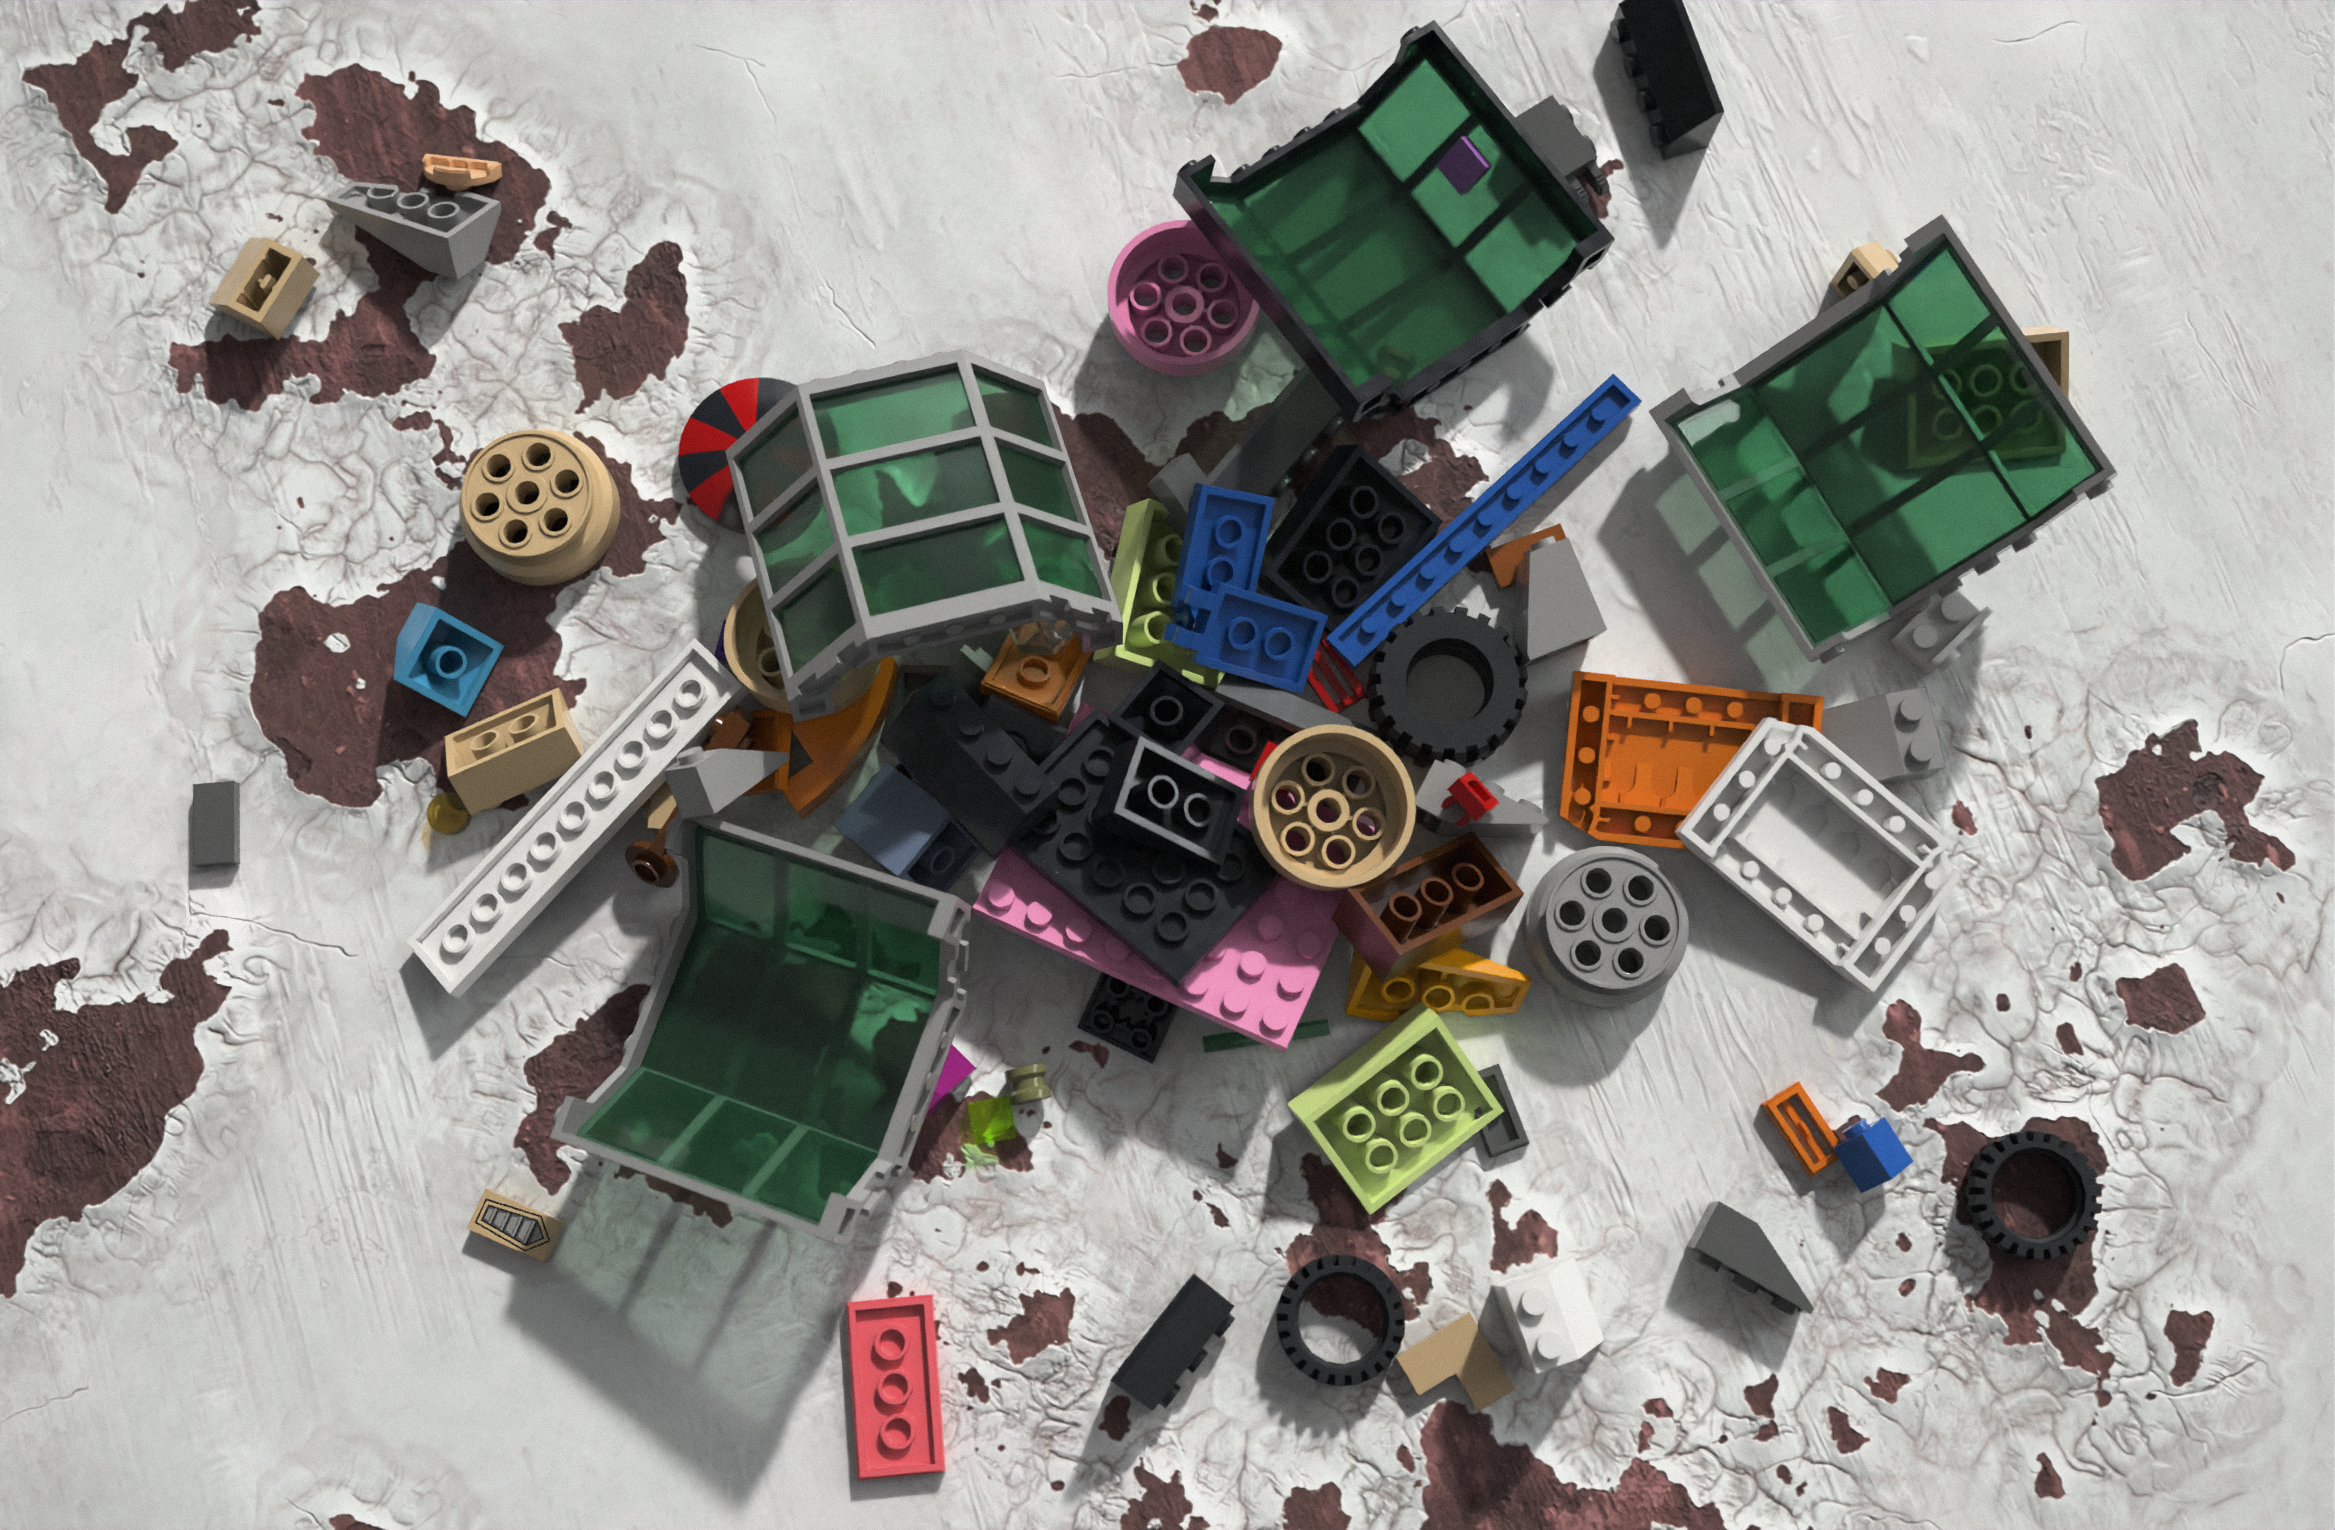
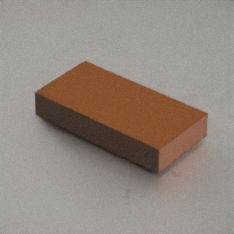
M1561 523L1484 552L1485 560L1498 591L1515 585L1516 566L1525 558L1523 553L1530 550L1532 544L1554 536L1556 542L1566 538Z

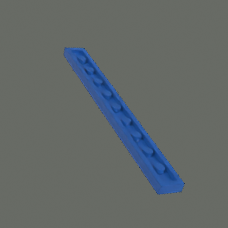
M1613 373L1327 636L1325 643L1354 671L1377 650L1381 641L1387 638L1389 631L1397 623L1403 625L1409 615L1418 612L1630 416L1640 406L1642 400Z

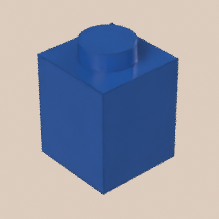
M1885 1117L1869 1125L1865 1119L1852 1124L1842 1131L1846 1138L1832 1148L1861 1193L1893 1179L1914 1162Z

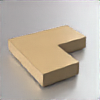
M1467 1312L1395 1356L1418 1396L1454 1374L1478 1412L1515 1390L1470 1312Z

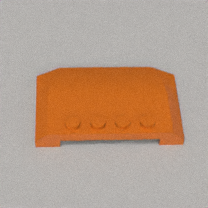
M1573 671L1558 816L1598 841L1689 850L1676 835L1675 831L1761 720L1771 717L1785 723L1813 727L1821 733L1824 697L1783 692L1779 694Z

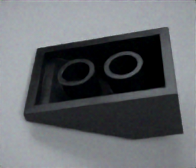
M1138 736L1116 747L1091 822L1126 840L1219 868L1223 866L1247 790L1142 736Z

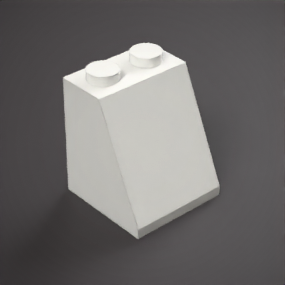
M1574 1257L1492 1285L1521 1367L1525 1370L1538 1374L1578 1360L1604 1340Z

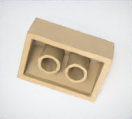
M559 687L445 736L447 776L470 815L482 810H493L505 800L519 794H529L536 791L542 784L562 777L584 754L583 743Z

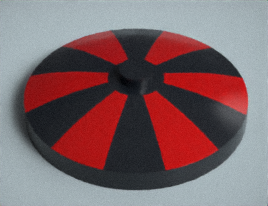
M758 377L739 380L727 384L710 394L689 417L679 444L678 461L680 475L689 496L705 516L719 526L733 532L746 534L725 451L796 385L774 378ZM826 411L815 413L826 458L830 459L841 456L838 435ZM801 419L768 448L772 472L744 478L754 518L813 466ZM839 473L831 474L834 487ZM815 484L759 535L784 532L802 524L813 516L824 505L819 484Z

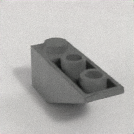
M1720 1201L1710 1202L1686 1246L1697 1253L1694 1260L1715 1272H1718L1720 1267L1735 1275L1732 1282L1753 1294H1756L1758 1289L1774 1297L1771 1301L1774 1307L1791 1316H1795L1797 1311L1811 1314L1814 1307L1758 1223Z

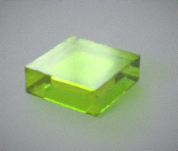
M1009 1095L967 1103L975 1146L1017 1138Z

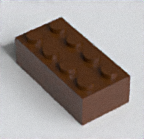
M1471 831L1389 869L1370 881L1347 889L1331 919L1383 984L1505 923L1524 893L1474 832Z

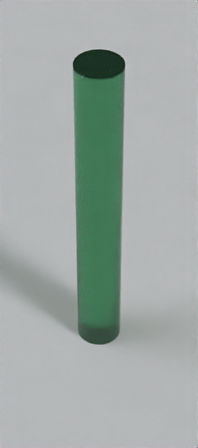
M1327 1018L1299 1022L1291 1041L1330 1035ZM1236 1031L1202 1036L1205 1053L1264 1045Z

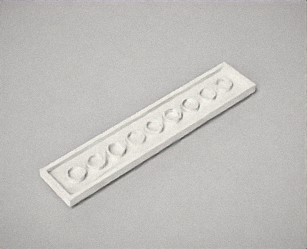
M694 638L405 941L450 995L460 998L666 781L663 771L678 762L677 755L687 749L698 747L708 737L707 732L714 720L719 715L726 718L729 711H732L747 696L749 692L742 683L698 640Z

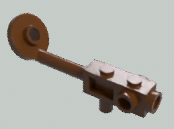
M736 705L732 712L729 711L726 718L719 715L707 732V736L711 738V741L704 751L721 748L750 750L756 740V737L751 733L756 727L754 724L758 718ZM677 805L652 843L636 840L625 851V859L634 874L645 883L661 888L673 886L680 875L677 864L666 853L667 849L664 848L666 830L670 821L677 815Z

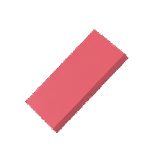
M934 1295L847 1302L858 1480L945 1472L946 1461Z

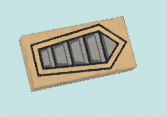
M485 1189L467 1229L541 1262H548L566 1222L491 1189Z

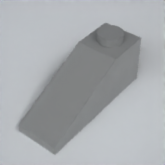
M698 746L678 754V762L663 772L682 818L716 814L790 759L787 752L723 748L703 751L702 747Z

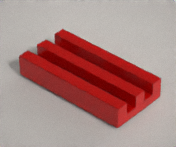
M1323 630L1320 644L1354 694L1349 697L1318 649L1314 661L1341 702L1337 705L1334 704L1312 669H1310L1307 682L1325 709L1339 714L1365 698L1366 692L1349 666L1325 643L1328 635Z

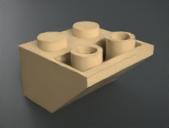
M250 237L209 304L279 341L320 274L303 255L269 238Z

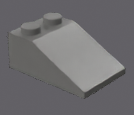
M1926 686L1886 693L1823 710L1821 734L1882 785L1929 777L1946 767Z

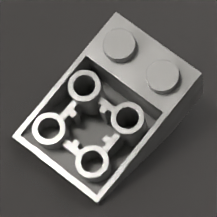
M1435 759L1415 796V823L1440 837H1460L1473 831L1478 838H1535L1549 820V818L1541 815L1543 810L1536 804L1525 799H1520L1519 802H1516L1503 795L1505 790L1501 786L1490 780L1482 779L1481 783L1497 799L1499 804L1476 822L1473 819L1466 825L1458 827L1456 822L1464 815L1463 807L1458 803H1454L1446 810H1443L1441 804L1445 798L1451 795L1447 789L1458 778L1465 775L1467 770L1460 764L1445 759L1443 763Z

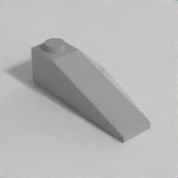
M354 181L326 199L328 207L424 269L455 280L467 276L471 270L484 262L502 210L500 201L471 192L456 191L454 197L436 196L435 189L422 188L419 192L400 193L397 185Z

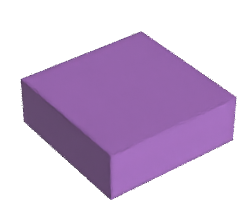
M1468 136L1461 137L1436 165L1459 195L1468 194L1492 167Z

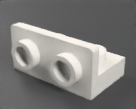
M1958 590L1944 598H1941L1938 594L1926 605L1927 608L1917 614L1890 642L1924 675H1927L1936 667L1943 672L1961 655L1956 648L1964 640L1972 644L1988 629L1989 626L1983 621L1993 611L1988 606L1979 611Z

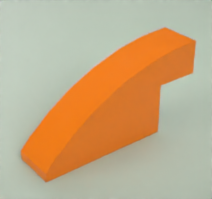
M893 656L881 659L880 669L875 681L866 693L850 706L833 714L793 723L792 719V731L813 761L788 778L787 791L783 792L802 819L825 803L849 779L864 760L876 740L887 716L899 675V667Z

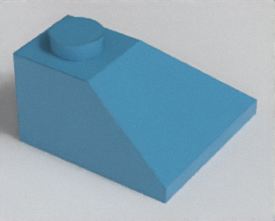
M417 602L397 637L393 679L451 711L466 717L504 645L437 607Z

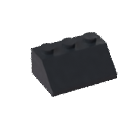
M1193 1273L1114 1373L1111 1381L1151 1411H1154L1158 1404L1166 1409L1182 1388L1175 1383L1185 1369L1189 1370L1192 1374L1208 1355V1352L1203 1348L1213 1334L1220 1339L1235 1320V1317L1230 1314L1234 1305Z

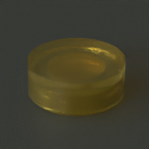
M447 792L437 795L432 799L427 808V820L430 826L444 835H456L463 832L469 826L472 815L468 812L459 795Z

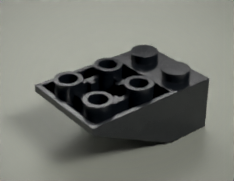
M1101 972L1077 1028L1153 1064L1180 1006Z

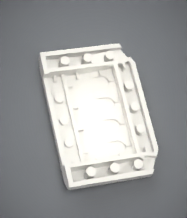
M1771 717L1763 718L1675 833L1689 850L1843 978L1866 992L1874 993L1960 880L1961 876L1958 870L1953 869L1945 852V849L1948 847L1942 835L1815 728L1801 724L1785 723Z

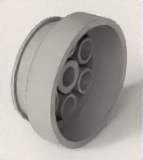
M1597 846L1579 850L1555 864L1534 888L1527 904L1524 919L1526 947L1532 963L1540 976L1562 996L1581 1005L1596 1008H1615L1633 1004L1660 989L1678 969L1684 957L1689 936V920L1686 905L1673 879L1650 858L1633 850L1615 846ZM1595 873L1604 879L1606 885L1604 893H1594L1587 887V874ZM1630 881H1639L1645 885L1647 889L1646 900L1638 901L1629 894L1628 885ZM1569 905L1578 911L1580 917L1578 925L1569 926L1561 920L1559 915L1561 906ZM1610 912L1619 917L1621 921L1619 933H1610L1603 927L1602 916L1604 913ZM1646 920H1655L1662 926L1663 937L1660 941L1652 940L1646 935L1644 930ZM1578 945H1587L1592 948L1595 953V962L1592 966L1582 965L1577 960L1575 950ZM1620 952H1628L1636 958L1637 969L1635 973H1626L1619 967L1618 956Z

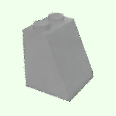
M1554 536L1532 544L1531 549L1523 553L1525 558L1516 566L1514 590L1513 645H1518L1522 653L1519 662L1521 666L1525 667L1591 642L1607 630L1569 538L1556 542Z

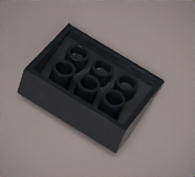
M1359 444L1337 445L1267 541L1258 585L1277 600L1327 615L1328 618L1324 630L1329 636L1426 546L1443 521Z

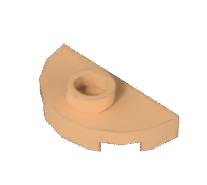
M432 154L424 155L422 160L423 173L426 178L435 183L446 185L447 189L453 191L467 190L470 186L484 185L502 177L501 163L494 161Z

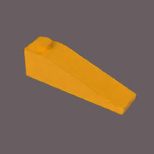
M1455 947L1382 984L1354 948L1344 1010L1346 1015L1384 1022L1397 1020L1399 1015L1405 1014L1420 1001L1437 1015L1440 1012L1463 1011L1466 1016L1518 1013L1532 980L1531 976Z

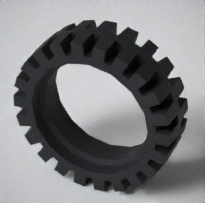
M2021 1131L1998 1137L1983 1146L1981 1153L1975 1154L1971 1160L1973 1166L1971 1169L1966 1170L1964 1179L1968 1180L1967 1186L1963 1187V1196L1968 1198V1204H1965L1964 1207L1966 1214L1972 1215L1973 1221L1970 1223L1975 1231H1980L1983 1234L1981 1238L1987 1244L1994 1245L1996 1247L1995 1250L2015 1258L2049 1260L2059 1258L2061 1255L2070 1254L2077 1250V1245L2084 1244L2089 1239L2088 1231L2095 1230L2098 1223L2094 1219L2095 1214L2101 1213L2102 1204L2097 1203V1196L2102 1195L2101 1185H2095L2093 1180L2098 1177L2095 1169L2088 1168L2086 1163L2089 1159L2084 1153L2076 1152L2074 1144L2069 1141H2062L2060 1136L2039 1131ZM2023 1153L2043 1155L2056 1163L2067 1176L2072 1192L2071 1211L2064 1225L2051 1235L2037 1239L2022 1237L2007 1228L1996 1214L1991 1198L1992 1182L2000 1166L2012 1156Z
M1328 1255L1307 1263L1290 1278L1281 1293L1277 1307V1331L1281 1345L1288 1358L1308 1377L1333 1386L1356 1385L1379 1375L1380 1372L1391 1364L1393 1358L1397 1355L1405 1333V1310L1394 1283L1373 1263L1351 1255ZM1335 1276L1355 1278L1368 1286L1379 1300L1383 1315L1381 1335L1374 1348L1361 1359L1345 1364L1327 1362L1313 1354L1302 1340L1298 1325L1300 1304L1308 1290L1321 1280Z

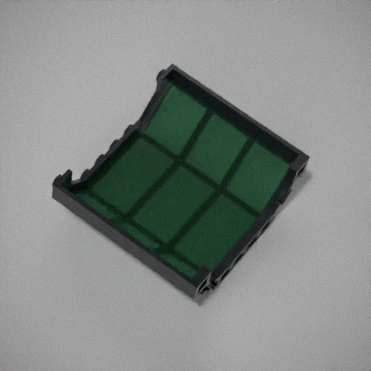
M1435 20L1421 28L1415 26L1402 36L1400 40L1401 46L1395 61L1352 105L1343 110L1341 108L1334 109L1324 118L1322 123L1314 128L1307 126L1301 129L1293 137L1292 141L1282 147L1280 145L1273 146L1265 152L1261 160L1251 166L1249 164L1240 166L1230 177L1212 176L1216 160L1211 154L1198 162L1191 160L1178 171L1173 191V197L1351 422L1360 421L1364 414L1369 420L1383 418L1387 414L1385 411H1388L1392 417L1399 416L1521 336L1531 326L1529 321L1544 308V305L1549 309L1572 288L1570 283L1585 270H1592L1604 258L1615 240ZM1468 136L1492 167L1468 194L1459 195L1436 165L1461 137Z

